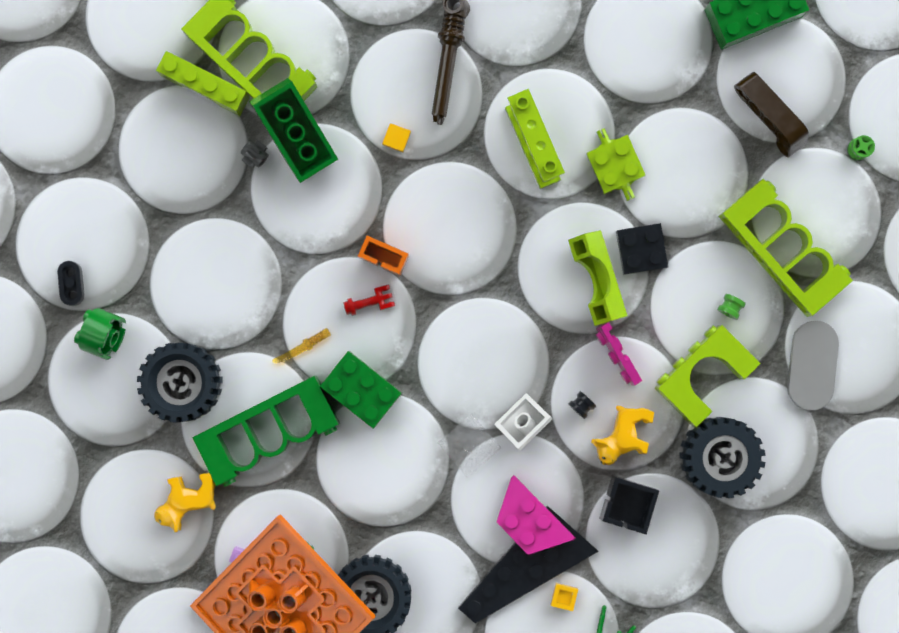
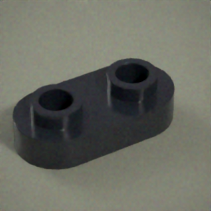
M65 261L59 265L57 270L59 295L64 304L76 306L84 299L82 268L76 262ZM73 269L74 275L70 277L68 271ZM72 291H75L77 294L74 299L70 297Z

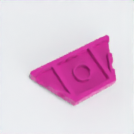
M513 475L511 477L496 522L528 555L576 539L516 476Z

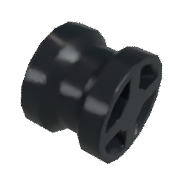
M581 391L577 394V398L574 401L568 403L583 419L587 417V413L590 410L596 408V405Z

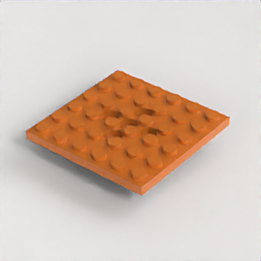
M281 514L190 605L214 633H293L291 629L295 633H360L376 617Z

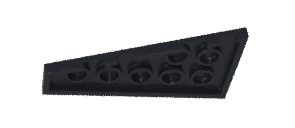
M547 505L546 508L576 539L532 555H528L515 542L458 606V609L474 623H477L599 551Z

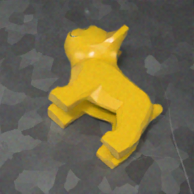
M619 405L616 406L618 413L612 434L603 439L591 440V443L597 448V456L603 465H612L622 454L633 450L640 454H647L649 443L637 438L635 423L641 420L644 423H653V411L644 408L632 409Z
M210 473L199 475L202 481L199 490L185 488L182 476L167 479L168 484L171 486V492L167 501L156 509L154 513L155 521L162 526L171 527L174 532H178V530H181V521L185 513L204 508L215 510L214 489L216 485Z

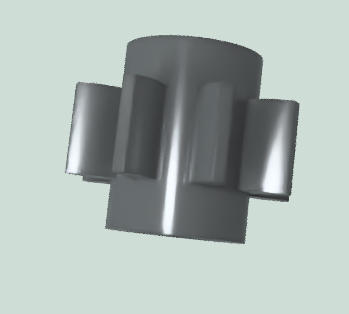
M250 140L241 150V154L244 156L242 161L250 168L254 165L259 168L269 156L265 152L268 148L259 140L256 143Z

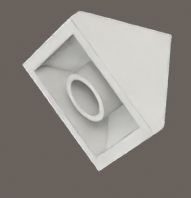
M526 393L494 425L521 451L552 420V417Z

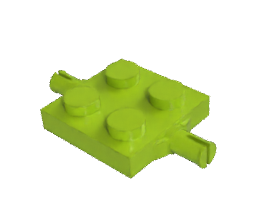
M605 128L597 131L596 133L602 144L586 154L603 193L606 194L613 190L622 189L626 201H629L630 197L631 199L635 198L630 185L646 175L629 136L625 135L619 139L610 140Z

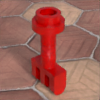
M389 284L374 288L375 296L353 302L352 298H348L346 302H343L346 315L351 314V316L356 315L355 310L376 304L379 305L380 310L394 307V302L385 304L386 299L393 298L392 293L382 294V291L390 289Z

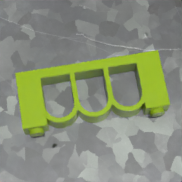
M209 0L181 28L190 40L243 90L247 91L253 99L262 94L253 84L276 63H285L290 67L291 71L288 78L293 82L304 101L317 89L316 77L308 69L305 72L300 67L296 70L294 63L288 56L275 53L274 47L266 35L252 30L248 19L244 14L237 11L234 6L236 4L235 0ZM241 21L245 24L244 34L222 56L208 42L227 23ZM263 42L268 47L267 55L245 78L231 63L251 43Z
M763 178L718 217L806 317L813 316L853 281L850 277L851 274L845 266L834 265L831 255L826 250L818 247L811 248L813 240L810 231L801 224H791L792 216L790 209L782 201L775 200L778 196L775 192V186ZM764 207L775 208L781 215V225L777 231L761 244L745 224ZM791 230L800 236L802 247L797 255L781 267L766 248L785 231ZM807 254L816 255L822 262V273L802 291L786 272Z

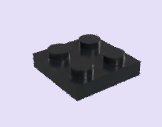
M661 223L616 231L623 275L668 268Z

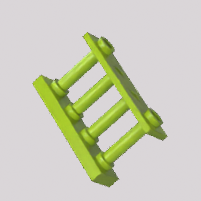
M529 88L507 97L510 105L506 106L505 110L539 189L561 181L560 175L564 174L565 171Z

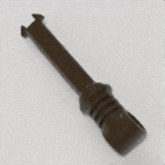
M443 0L442 2L445 17L442 23L443 28L437 36L440 39L442 51L432 107L433 122H437L438 125H442L444 122L443 117L447 116L457 48L461 46L462 42H465L463 25H465V19L470 12V5L467 0ZM460 2L459 7L453 10V6Z

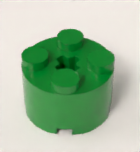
M96 308L93 311L88 309L83 316L84 323L81 330L74 337V343L78 344L80 350L109 360L111 356L108 355L112 351L116 353L124 339L126 329L122 328V322L126 323V320L100 308Z

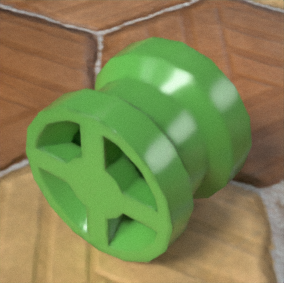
M858 136L848 144V154L854 160L865 159L874 152L875 143L869 136Z
M726 293L723 297V304L719 305L717 310L732 319L738 320L740 316L739 311L745 307L746 303Z

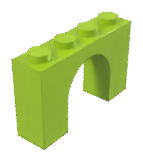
M723 325L711 326L704 333L706 338L701 343L695 342L688 349L690 353L685 358L680 357L672 365L674 369L669 374L664 373L656 381L658 385L655 389L692 427H698L713 412L694 393L690 384L691 371L698 361L706 357L716 358L722 361L739 379L744 380L761 364Z

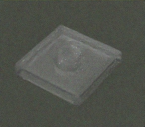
M472 413L438 442L466 477L501 449L499 444Z

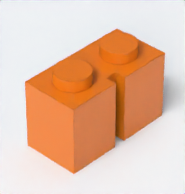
M366 236L358 257L375 266L382 263V269L401 276L409 254L370 236Z

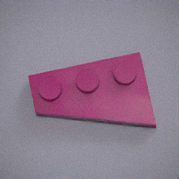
M605 323L596 328L598 331L596 334L597 339L602 346L606 344L610 350L608 356L614 365L618 363L622 369L620 375L625 383H630L632 386L640 383L642 379L630 358L621 352L623 348L619 339L614 335L611 336L609 333L612 330L610 323Z

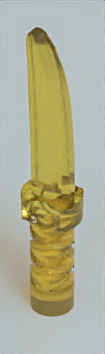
M325 328L309 339H303L302 344L274 358L272 362H284L306 350H311L318 342L331 336L328 328Z

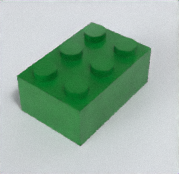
M347 351L320 385L322 389L373 429L402 394L400 390L351 351Z

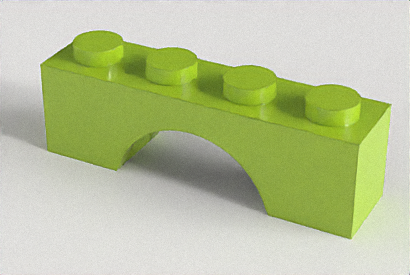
M168 51L165 52L156 69L161 77L205 96L238 116H241L250 98L247 91Z
M601 230L569 239L568 242L574 261L586 268L593 282V297L588 307L594 326L626 317L627 312Z

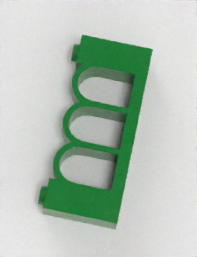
M313 376L192 437L216 486L223 484L226 487L236 482L235 477L240 475L239 471L243 472L252 469L259 463L262 456L273 457L281 454L287 449L290 441L297 443L307 441L315 435L316 431L318 435L324 432L325 436L337 431L336 426L340 422L324 390L320 387L321 384L317 376ZM299 395L312 423L311 430L304 437H296L291 434L277 408V405ZM269 409L283 436L282 445L276 451H268L262 447L249 422V419ZM242 424L254 449V458L246 466L239 465L233 460L221 436L222 433Z

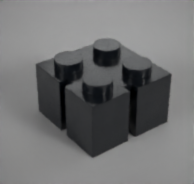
M612 475L606 494L610 497V500L605 499L599 519L603 522L619 527L624 526L626 529L647 535L660 490Z

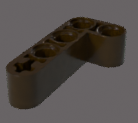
M750 73L734 85L738 96L777 137L776 145L785 157L789 158L807 144L809 135L807 127L757 73Z

